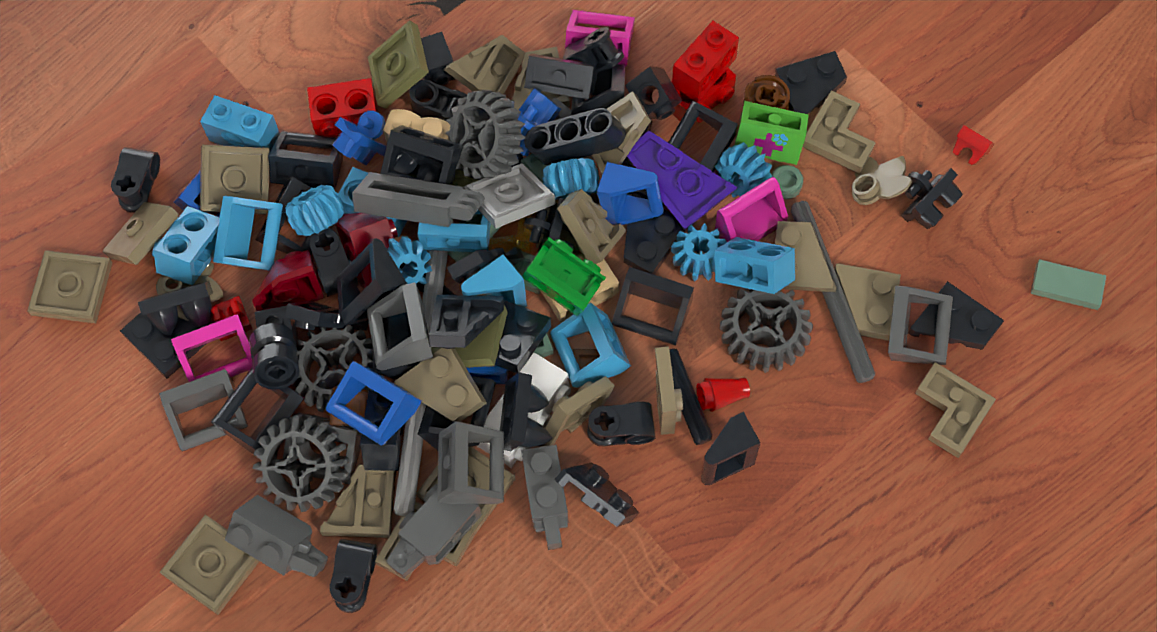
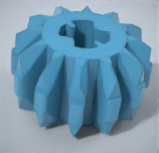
M743 142L731 148L729 147L722 153L715 166L719 172L718 176L738 187L732 193L733 198L742 196L772 177L770 173L772 165L765 162V154L760 155L755 145L748 147Z
M589 158L570 159L552 163L543 169V184L555 195V200L559 198L566 199L570 193L582 189L588 195L595 193L598 189V170L594 160Z
M320 185L316 188H310L306 192H301L299 196L294 197L285 207V213L291 228L296 231L297 235L310 236L313 233L318 234L320 231L328 229L332 224L337 223L344 215V208L338 192H335L332 186Z
M705 223L701 226L700 230H696L690 224L687 233L679 231L676 239L677 242L672 244L671 252L674 254L672 263L674 266H681L680 274L682 276L691 272L694 282L698 280L701 274L708 281L712 278V272H715L714 250L727 243L726 239H718L720 233L718 228L709 233Z
M402 236L399 243L394 238H389V248L387 250L407 284L414 282L416 284L418 282L427 284L423 274L432 271L431 266L427 264L431 257L430 253L423 250V244L418 240L411 241L407 236ZM404 262L405 266L400 268V265Z

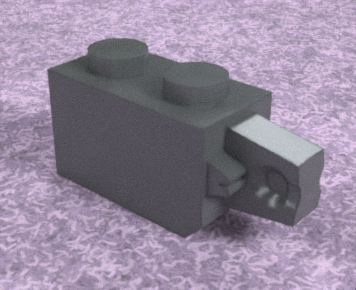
M557 445L521 450L533 528L536 529V532L545 531L548 550L562 548L559 529L568 527L569 520L564 487L554 480L561 472Z
M438 484L434 485L425 495V503L416 513L414 511L410 512L399 526L401 530L398 532L401 540L387 559V564L403 578L424 561L428 565L440 564L482 516L480 506L478 504H447L437 502Z
M256 495L233 512L225 541L280 574L286 575L290 570H294L315 577L325 568L328 556L310 543L313 533L310 525L261 496Z

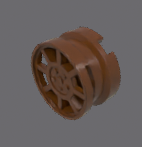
M757 76L745 88L743 105L744 101L787 110L790 91L786 83L776 76Z

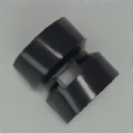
M269 323L255 329L250 335L249 340L255 382L261 387L275 390L290 386L297 380L300 373L293 331L288 326L279 323Z

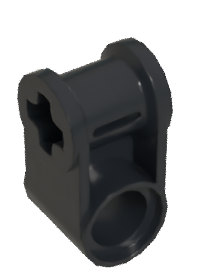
M602 27L593 31L588 36L570 43L564 50L562 59H577L582 63L596 65V73L617 65L624 58V53L621 49L616 48L610 38L611 31L609 28Z
M419 80L410 88L409 92L413 113L421 118L433 117L446 122L447 119L454 116L451 108L459 106L458 99L467 97V94L461 91L446 88L429 80ZM424 98L431 99V100L428 101V102H420V101H419V100L424 99Z
M127 147L122 149L114 178L111 181V188L118 197L119 204L124 211L136 212L144 202H148L154 181L160 170V156L158 152Z
M324 229L318 234L314 233L311 236L310 248L326 295L330 297L338 294L337 277L351 262L349 257H346L337 233L332 229ZM330 246V250L324 251V247ZM355 278L354 282L356 286H359L357 278Z
M640 401L595 408L589 415L587 434L590 441L602 447L623 444L640 445L654 441L656 435L651 403ZM600 422H605L608 428L607 431H602L599 425Z
M345 539L339 540L330 583V593L336 606L341 611L354 613L364 606L371 576L376 565V544ZM349 587H353L355 592H349L348 597L343 598L342 593L348 592Z

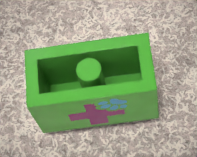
M744 101L734 145L736 146L743 142L748 147L755 145L760 155L765 154L764 158L797 165L806 138L809 115Z

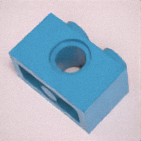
M214 95L200 121L208 140L223 146L269 148L270 153L280 135L273 115Z

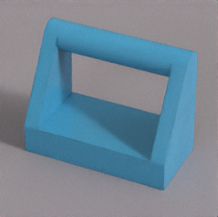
M223 196L213 262L270 271L275 260L283 204ZM255 209L268 210L260 262L247 260Z
M477 210V212H476L475 214H482V213H481L479 210ZM483 214L481 225L452 223L450 227H443L419 222L418 238L419 242L423 244V250L459 252L488 250L491 223Z
M504 255L498 257L461 285L463 295L477 296L479 294H486L485 296H504V300L524 308L527 307L524 279Z
M591 302L578 316L573 314L550 332L564 368L569 375L570 382L575 388L583 386L588 381L594 383L605 376L609 378L621 374L631 367L608 315ZM589 331L600 357L580 370L567 338Z

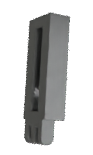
M369 172L352 192L354 212L443 227H450L453 223V218L466 221L471 220L485 200L482 193L464 190L460 186Z

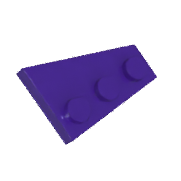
M651 131L641 136L627 155L637 169L654 172L657 175L663 203L685 230L688 229L690 224L693 225L738 189V187L724 180Z

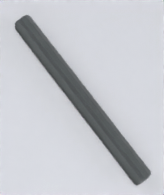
M796 202L791 207L793 219L795 222H811L830 274L836 285V292L822 293L852 371L858 383L868 382L874 379L875 371L808 202Z

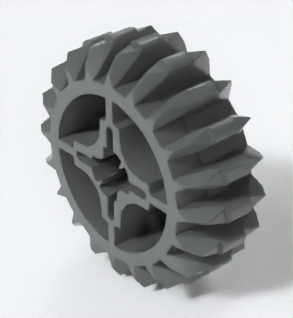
M492 90L473 91L468 93L467 97L459 98V106L451 108L454 116L447 119V122L450 124V130L445 132L449 136L450 141L463 145L456 169L463 171L464 176L478 180L484 178L492 179L497 174L511 172V165L519 163L516 154L524 151L520 146V141L526 138L521 134V128L525 123L518 121L521 111L514 108V101L507 99L506 95L500 92H492Z
M740 288L737 291V298H729L727 303L729 308L722 310L721 317L724 320L720 322L719 329L725 332L721 337L722 343L730 344L727 349L729 355L739 353L737 357L738 364L744 363L747 359L750 361L749 368L751 371L756 368L757 364H761L763 371L766 373L769 371L770 364H773L780 371L783 369V361L792 366L796 360L795 356L802 357L804 355V346L809 345L811 341L809 333L812 332L813 324L808 322L811 316L810 310H802L805 303L803 299L793 301L795 295L793 289L786 294L782 293V289L775 294L752 289H749L748 293ZM747 313L751 325L748 327L747 332L742 334L738 321ZM789 320L793 328V336L786 342L781 328ZM757 344L767 345L769 348L757 346Z
M351 325L346 326L343 330L341 328L327 330L326 327H320L321 333L317 335L308 330L307 335L310 339L308 342L298 339L297 344L301 351L296 353L300 373L292 386L297 387L296 393L305 397L304 402L307 406L311 407L316 404L318 411L323 413L326 410V406L331 399V388L340 384L352 361H354L353 357L357 353L362 357V365L374 371L372 338L366 339V334L362 329L354 333L353 326ZM338 347L335 350L327 351L328 349ZM315 360L320 370L316 374L318 378L312 383L309 379V373ZM328 365H329L330 367H333V366L336 365L337 368H338V365H341V367H342L343 370L338 369V370L335 371V369H334V367H333V371H330ZM365 386L362 390L369 392V387Z
M297 415L293 417L292 422L287 418L280 420L279 427L272 425L267 429L269 436L264 435L260 437L258 442L263 448L256 449L253 455L262 461L255 463L252 469L262 471L263 475L256 479V483L262 484L266 482L268 488L264 490L263 495L276 494L274 505H279L286 500L287 510L290 511L295 509L297 504L301 512L309 510L310 505L314 509H319L323 506V500L328 503L335 498L334 492H340L343 489L344 485L340 480L347 478L349 472L340 466L348 464L350 458L340 456L339 453L346 449V444H335L334 440L338 438L339 432L335 431L328 435L326 433L328 423L323 422L316 428L315 417L307 418L304 423L302 416ZM292 437L289 455L282 459H277L278 450L282 442L286 438ZM310 441L321 450L322 454L312 450ZM299 458V461H300L301 463H306V465H307V464H312V465H309L308 467H306V468L304 469V468H303V465L297 464V463H292V462L295 461V460H297V459ZM326 468L322 484L316 489H310V482L313 481V472ZM281 473L286 474L287 476H289V478H290L291 481H292V485L289 484V483L283 478V476L281 475Z

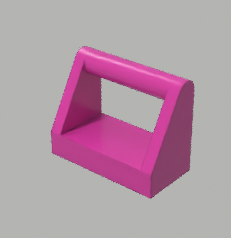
M573 10L566 29L565 49L570 43L576 42L598 29L578 26V23L625 29V32L610 30V38L616 48L621 49L624 53V58L618 64H625V67H627L635 17Z
M773 176L717 211L715 229L718 228L720 232L719 239H726V242H729L735 237L759 241L777 230L778 221H788L787 210L777 179Z
M238 314L171 339L189 382L224 369L227 370L230 377H234L252 368L249 341ZM237 332L247 357L195 376L186 351Z

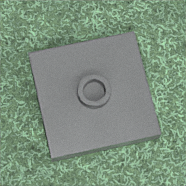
M523 163L511 167V172L497 174L492 179L484 178L464 186V190L483 194L485 200L478 210L495 228L556 204L555 195Z

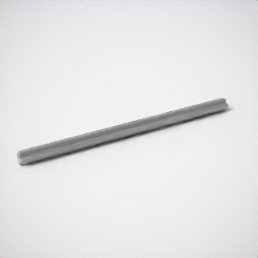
M429 250L431 259L427 264L431 266L432 271L426 273L425 279L427 284L424 285L422 299L428 333L430 332L436 297L443 294L448 251ZM421 402L415 414L405 424L394 504L395 514L399 516H407L410 512L414 511L423 446V438L418 435V431L426 404Z

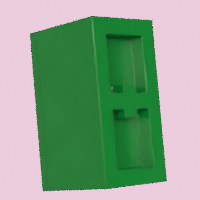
M549 237L522 277L571 313L578 316L587 307L606 277L600 273V267L588 259L582 261L572 254L573 249L567 243L560 239L554 241Z

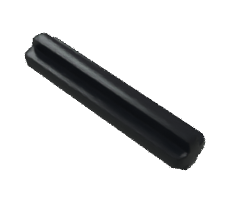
M672 348L669 351L674 389H681L682 414L694 443L702 445L712 440V432L677 349Z

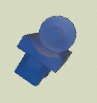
M535 88L519 109L521 114L518 121L525 123L521 128V134L526 136L532 127L554 121L561 111L559 106ZM523 139L520 141V146L524 150L521 154L528 156L530 152L525 147Z
M376 111L363 113L358 120V125L342 117L339 118L335 126L342 132L333 143V146L346 157H354L364 165L370 162L375 153L385 156L387 145L374 140L379 138L384 132L385 119L380 113Z

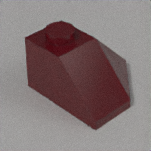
M351 213L344 214L335 223L346 257H349L351 262L373 239H380L385 247L389 248V238L398 237L393 220L384 216ZM370 263L356 277L363 289L372 282Z
M309 250L291 252L284 258L275 261L252 299L256 311L287 306L288 303L309 300L315 302L325 298Z

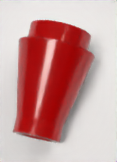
M745 377L738 379L705 378L703 382L697 383L696 395L702 410L709 409L711 412H714L736 401L749 398L750 387Z

